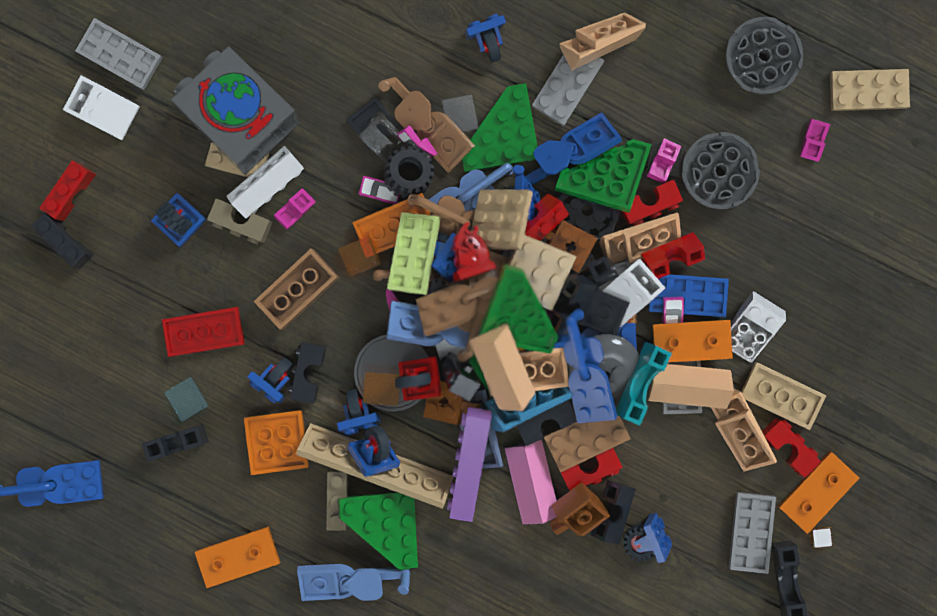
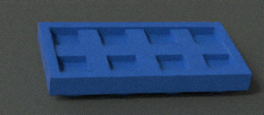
M669 274L658 279L665 289L652 299L648 306V312L663 313V297H683L684 314L726 317L729 279Z

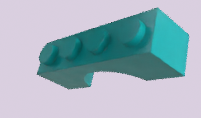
M645 342L639 355L637 366L629 378L615 409L618 416L641 425L648 409L646 404L648 387L657 374L665 371L672 355L671 352Z

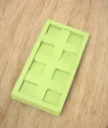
M401 213L387 289L422 295L427 294L440 217Z

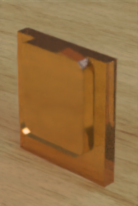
M369 236L338 249L350 277L381 264Z
M365 372L363 403L398 406L399 389L395 386V378L400 377V375Z

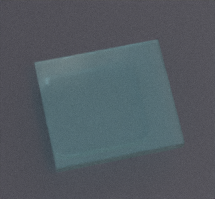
M192 377L164 392L181 422L209 406Z

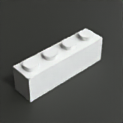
M284 146L228 194L227 198L245 218L251 216V213L255 214L262 204L269 202L277 191L284 189L287 183L292 178H296L304 168Z

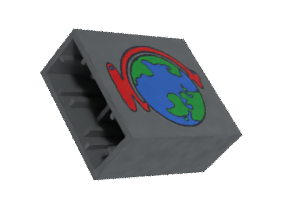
M228 46L222 53L214 51L208 55L203 62L204 70L194 79L187 77L180 81L174 90L176 96L171 100L179 111L246 175L299 125L300 121L295 110Z

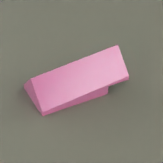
M542 439L528 446L523 443L506 447L505 452L522 524H543L556 518L551 506L556 502V497Z

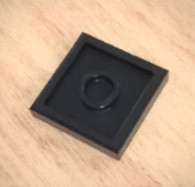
M377 97L373 98L346 120L369 151L400 128Z
M596 288L584 311V317L580 320L579 324L602 334L617 336L630 302Z

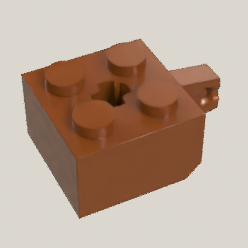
M564 220L561 222L558 230L554 228L552 232L550 231L545 236L548 239L546 244L568 252L567 243L571 244L572 241L576 243L574 245L577 246L576 250H571L568 253L576 256L571 269L577 273H580L598 238Z
M440 379L442 396L426 399L423 417L461 425L462 416L467 414L468 407L480 409L481 404L473 403L471 400L469 401L450 392L445 380Z
M581 482L551 505L556 518L550 523V526L557 535L570 528L578 536H584L609 518L610 515L602 500Z

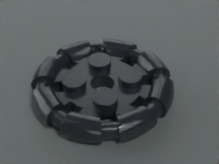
M561 192L557 198L562 201L569 214L570 220L565 222L577 226L590 235V230L596 228L597 234L592 235L598 238L596 242L600 241V237L614 233L617 223H620L621 210L607 209L604 205ZM567 196L572 199L570 204L564 202ZM584 206L592 208L590 216H585L582 213ZM605 218L610 219L608 225L602 223Z

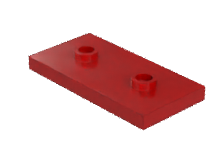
M239 307L162 319L168 357L245 345Z

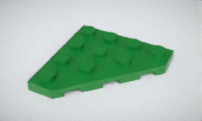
M526 83L507 86L470 140L475 147L462 159L465 173L472 170L499 167L506 163L516 164L536 160L534 150L538 146Z
M632 139L626 142L625 145L607 150L602 155L586 163L578 164L571 169H564L560 173L555 191L630 213L652 144Z
M503 265L477 337L507 324L517 348L551 354L558 336L525 272L521 268Z
M399 492L338 498L339 519L399 570L418 567L414 498Z

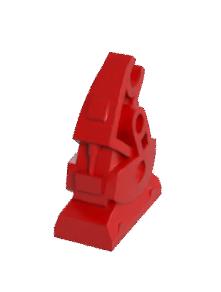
M469 222L464 223L453 239L452 250L455 253L453 261L458 269L453 274L454 282L497 268L495 263L489 260V251L483 239L477 234L478 226L475 225L473 231L470 232L467 228L470 224Z

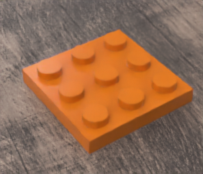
M302 410L244 418L251 475L309 467V459L296 455L297 449L305 435Z

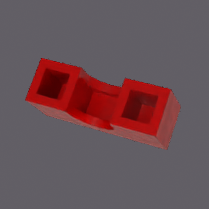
M72 160L40 206V209L54 219L65 221L75 206L72 204L74 196L80 190H86L96 174L82 164Z
M671 180L653 189L656 196L653 206L643 204L639 195L635 196L630 213L622 211L627 226L630 224L636 226L644 223L643 218L648 216L653 219L662 215L661 211L666 208L668 211L678 208V203L682 202L683 199L675 181Z
M549 194L544 196L534 206L538 215L526 223L524 235L539 241L542 240L569 215L562 201Z
M692 232L641 253V260L655 277L660 279L670 274L669 263L671 261L681 260L687 266H691L705 260L704 245Z
M775 418L762 433L767 443L776 450L780 449L784 444L789 443L791 445L792 455L785 462L799 476L805 478L821 463L817 458L818 453L813 448H808L804 444L805 440L798 433L794 434L790 430L792 426L786 420Z
M614 448L596 455V466L591 471H583L577 464L560 472L569 491L581 482L585 486L590 483L595 485L601 482L602 478L607 475L611 477L618 474L619 470L623 467Z

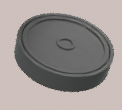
M387 335L379 336L366 344L356 359L354 368L356 386L362 397L378 409L384 411L405 410L418 403L421 399L403 400L402 388L398 389L395 386V378L400 377L398 362L429 358V356L419 344L400 343L396 340L386 339Z

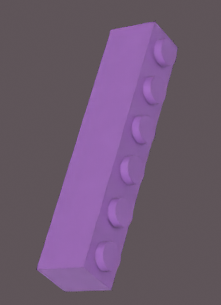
M468 407L467 414L462 416L461 426H465L464 432L460 431L458 443H462L461 449L457 448L455 460H458L459 463L458 466L454 465L453 477H456V481L451 482L450 494H453V499L448 500L447 510H450L451 519L473 522L491 421L490 410Z

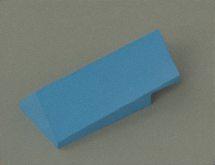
M567 387L535 391L534 396L523 411L499 409L495 399L484 402L486 410L491 411V424L494 431L504 432L572 398V393Z

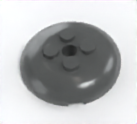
M772 17L753 18L740 25L731 35L725 53L727 69L733 80L749 92L764 95L776 93L789 86L798 75L803 63V47L797 33L789 25L787 26ZM760 53L765 55L766 61L758 58Z
M719 132L705 135L688 149L682 164L684 185L689 194L698 203L712 209L735 207L747 200L758 184L760 175L757 162L758 157L751 145L735 134ZM716 167H720L723 170L722 176H717Z
M610 334L596 335L594 338L601 342L604 358L598 367L606 371L614 401L621 398L626 384L637 366L639 354L636 348L622 337ZM567 363L569 380V377L575 368H573Z

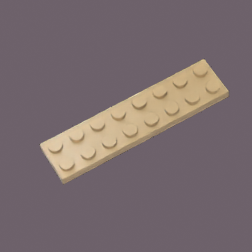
M310 423L296 455L443 509L453 480L452 475L396 455L400 461L399 467L364 477L347 449L349 443L357 440Z

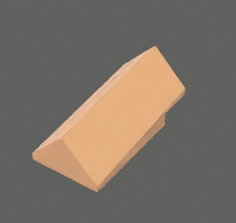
M622 13L575 30L576 38L560 43V48L572 71L637 40L646 28V23L627 13Z
M674 213L600 237L599 244L604 256L610 258L613 264L626 259L630 264L641 259V253L680 238L679 214Z
M507 324L469 340L498 408L502 410L523 411L534 396L535 391Z
M555 348L551 354L538 351L519 353L534 391L569 387L567 362L563 348ZM487 383L490 396H493V394H492V392H491V390H490V388H489V385H488V383Z
M667 364L665 371L657 374L651 381L648 401L727 409L734 392L731 370Z
M734 389L727 409L711 407L718 419L715 423L744 472L777 462L741 391Z

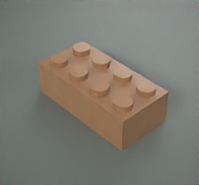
M310 249L254 302L280 330H284L340 277L315 250Z
M618 415L615 420L588 423L576 422L566 428L560 429L557 427L543 434L560 472L631 439L621 417Z

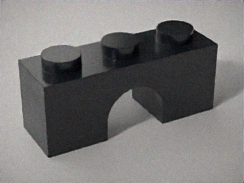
M44 213L31 226L72 268L81 269L94 256L81 242L73 239L65 231L67 228L59 220L54 219L47 213Z
M568 275L561 289L568 297V300L559 308L553 307L548 315L557 335H569L566 319L576 309H580L584 313L597 288V285L586 276Z
M302 342L301 345H298L296 356L299 357L298 363L294 364L292 375L295 376L294 382L290 383L288 394H291L290 399L311 404L316 402L319 383L311 382L307 378L306 371L310 365L322 366L324 364L327 346Z
M449 351L447 356H444L440 362V370L450 392L470 401L480 383L476 376L470 374L472 367L469 361H460L456 354Z
M569 400L516 425L526 446L544 438L540 427L546 419L556 420L560 429L577 422L576 414Z
M204 424L144 442L142 447L146 460L149 462L206 444L209 440Z
M607 480L602 499L609 501L608 513L610 517L595 527L591 532V536L603 542L620 544L636 488L621 482Z

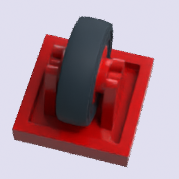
M437 357L398 362L400 377L395 378V386L398 389L402 388L404 401L442 396Z

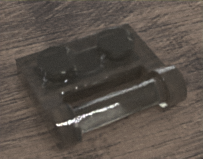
M379 111L357 135L385 163L389 156L395 150L398 151L404 144L397 135L400 131L385 118V114L382 111ZM379 123L397 139L394 144L376 128Z

